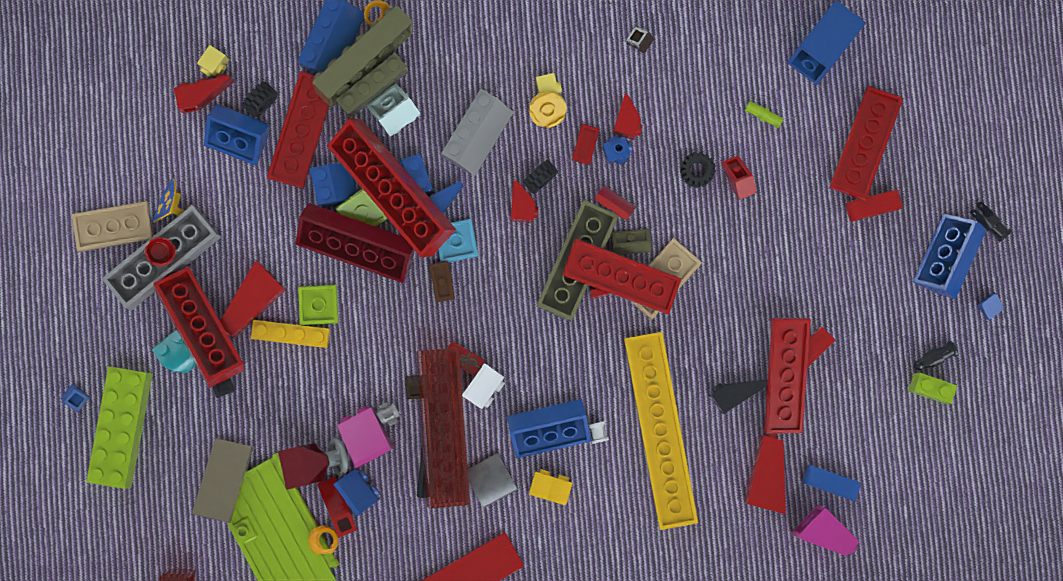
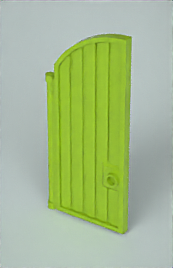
M275 453L272 455L273 458L246 472L231 523H227L258 581H337L330 568H335L340 564L333 553L317 555L309 547V534L318 525L298 488L286 490L279 454ZM321 534L319 541L322 548L330 549L323 534Z

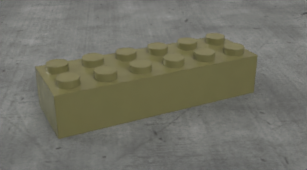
M395 6L393 9L389 8L380 21L376 20L370 26V30L366 34L362 33L357 37L356 43L353 46H347L342 51V56L338 59H333L324 72L320 71L315 75L312 82L315 92L330 108L337 104L336 99L374 70L413 34V21L398 6Z
M583 200L536 307L572 322L588 286L562 276L574 239H579L604 249L618 219L615 213Z

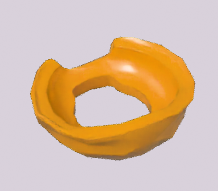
M374 0L365 7L364 19L370 26L374 23L368 19L370 9L374 6H378L381 9V16L377 19L380 21L384 17V13L391 8L387 2Z
M321 525L312 529L309 534L308 543L311 550L317 555L332 554L338 547L339 539L333 528ZM324 532H328L333 538L330 549H323L320 544L319 538Z

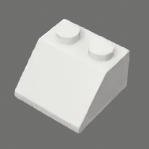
M484 364L462 396L481 409L484 406L488 408L494 400L491 396L495 391L499 392L504 386V377Z

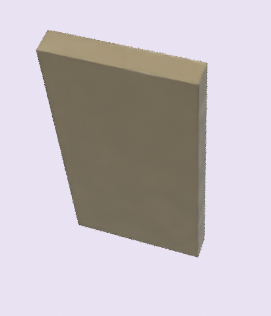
M215 438L192 510L193 515L231 523L253 451L252 446Z

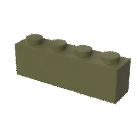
M394 53L338 97L336 102L346 115L352 118L366 107L367 104L409 72L408 68L399 56Z

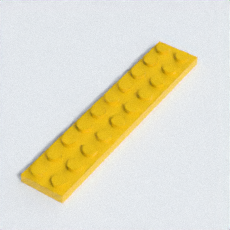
M658 332L625 338L624 342L659 530L697 524V513L663 333Z

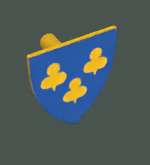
M173 178L159 201L153 223L171 213L179 216L185 211L178 208L181 194L176 193V183Z

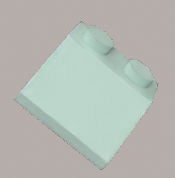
M396 83L366 105L390 137L398 133L401 128L413 122L420 115L414 103Z

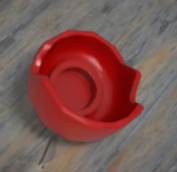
M156 237L151 239L145 246V257L154 266H166L175 258V245L167 238Z

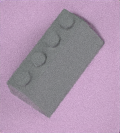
M480 89L442 151V157L471 175L476 176L514 112L498 98Z

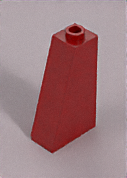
M258 261L252 265L220 320L228 337L230 335L232 337L240 335L253 320L261 315L286 291Z
M775 434L761 435L744 503L785 514L783 440H779V436Z

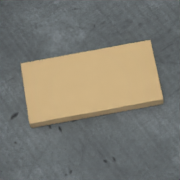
M148 201L72 214L77 252L146 241L154 236Z
M673 238L649 266L681 278L679 290L702 262ZM630 301L651 320L659 312Z

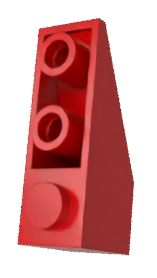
M220 74L210 80L202 78L197 80V83L179 84V87L174 88L178 110L183 114L202 110L234 83L233 78L227 74Z
M334 476L317 483L336 534L340 538L357 531L345 499L334 486V483L337 482Z

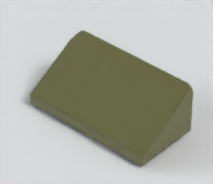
M649 229L611 232L613 253L626 255L651 252Z

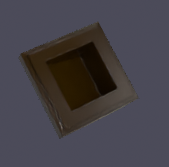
M635 26L625 42L641 53H645L654 38L650 32Z
M424 375L405 377L407 400L426 398Z

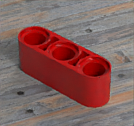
M899 190L869 196L866 201L857 199L845 203L850 222L903 209Z

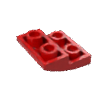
M606 186L595 197V200L602 206L609 208L617 216L626 220L636 209L635 205Z

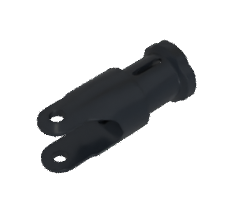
M983 202L977 203V207L983 212V215L975 209L970 211V214L987 231H991L998 238L999 242L1003 241L1012 232L1011 229H1007L1000 222V218Z
M948 341L946 345L940 348H933L927 351L921 359L914 363V368L922 370L939 366L944 363V360L953 356H959L958 349L952 341Z

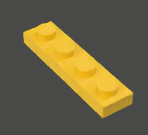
M253 320L251 339L322 348H328L330 329L259 320Z

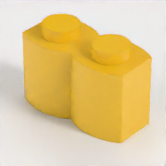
M540 469L539 472L535 471L528 494L566 505L573 484L569 481L570 478L560 474L558 478L550 476V471Z

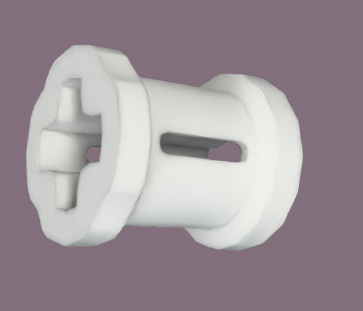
M605 421L588 425L593 436L592 444L609 440L604 429Z

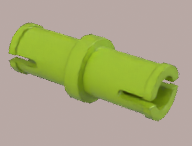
M751 100L744 110L758 117L759 121H765L776 128L780 127L784 119L769 111V108H763Z

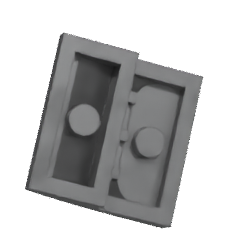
M498 453L464 471L483 508L518 490Z

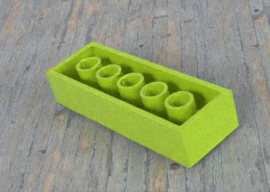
M108 366L86 483L122 489L132 488L153 373Z

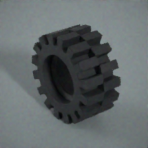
M262 82L247 95L248 97L244 99L243 107L253 117H258L263 112L265 113L267 108L271 107V104L277 99L278 92L267 82Z
M693 152L682 162L680 169L681 178L685 180L686 184H690V187H704L713 179L716 165L713 163L712 157L709 158L707 153ZM694 163H701L704 166L705 173L703 176L696 177L691 173V166Z
M546 160L524 179L523 184L532 194H535L547 185L559 171L549 160Z

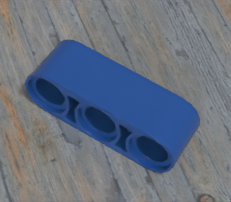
M812 465L807 466L802 481L803 484L855 502L862 484Z

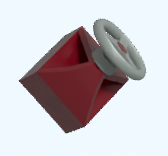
M337 438L331 439L328 452H324L316 443L278 451L286 490L324 481L329 467H332L338 476H344L348 470V458L345 447Z

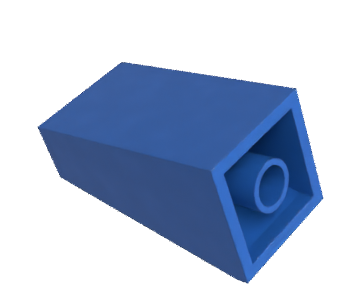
M836 0L787 63L817 85L866 22L846 8L844 4Z

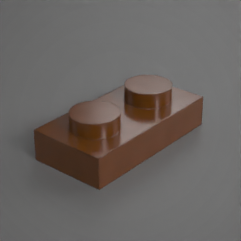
M448 261L429 265L436 303L455 300Z

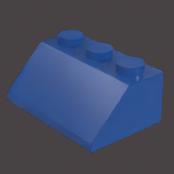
M217 104L207 115L203 146L256 166L267 142L270 124Z

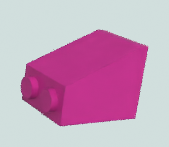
M365 406L357 411L358 415L352 418L348 415L340 420L341 424L337 425L356 468L395 448L374 407L368 408V406Z
M819 505L791 532L795 537L845 556L853 554L858 548L857 544L860 542L825 507Z

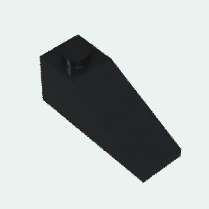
M768 379L724 385L720 383L711 389L713 392L709 396L721 414H725L765 388Z

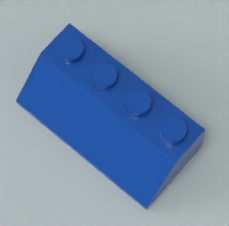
M325 0L297 61L299 65L316 74L320 71L324 72L333 59H338L342 56L341 53L347 46H352L363 22L364 12L346 0Z
M943 214L913 282L939 295L956 299L986 233V229L977 221Z
M582 399L506 416L516 459L591 442Z

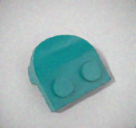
M177 330L152 349L159 362L174 373H187L196 366Z

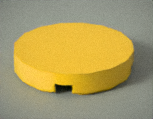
M554 91L538 93L529 104L530 117L540 127L546 126V128H551L558 125L564 120L567 111L564 98Z

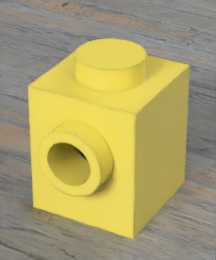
M209 45L197 64L201 67L200 71L208 77L212 75L216 78L217 75L224 73L229 59L226 55Z
M554 73L536 77L538 93L543 91L562 93L560 81L556 82Z

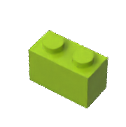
M914 373L908 392L943 404H952L957 385L922 373Z

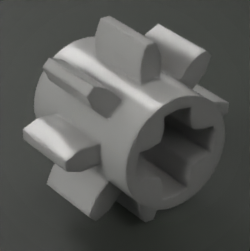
M386 402L379 406L380 411L377 412V415L383 425L388 423L389 426H392L398 422L397 417L401 415L394 403L389 405Z

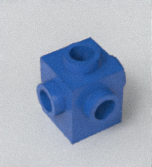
M612 137L609 139V142L602 145L608 165L626 163L627 159L630 158V153L633 152L630 141L626 142L625 137Z

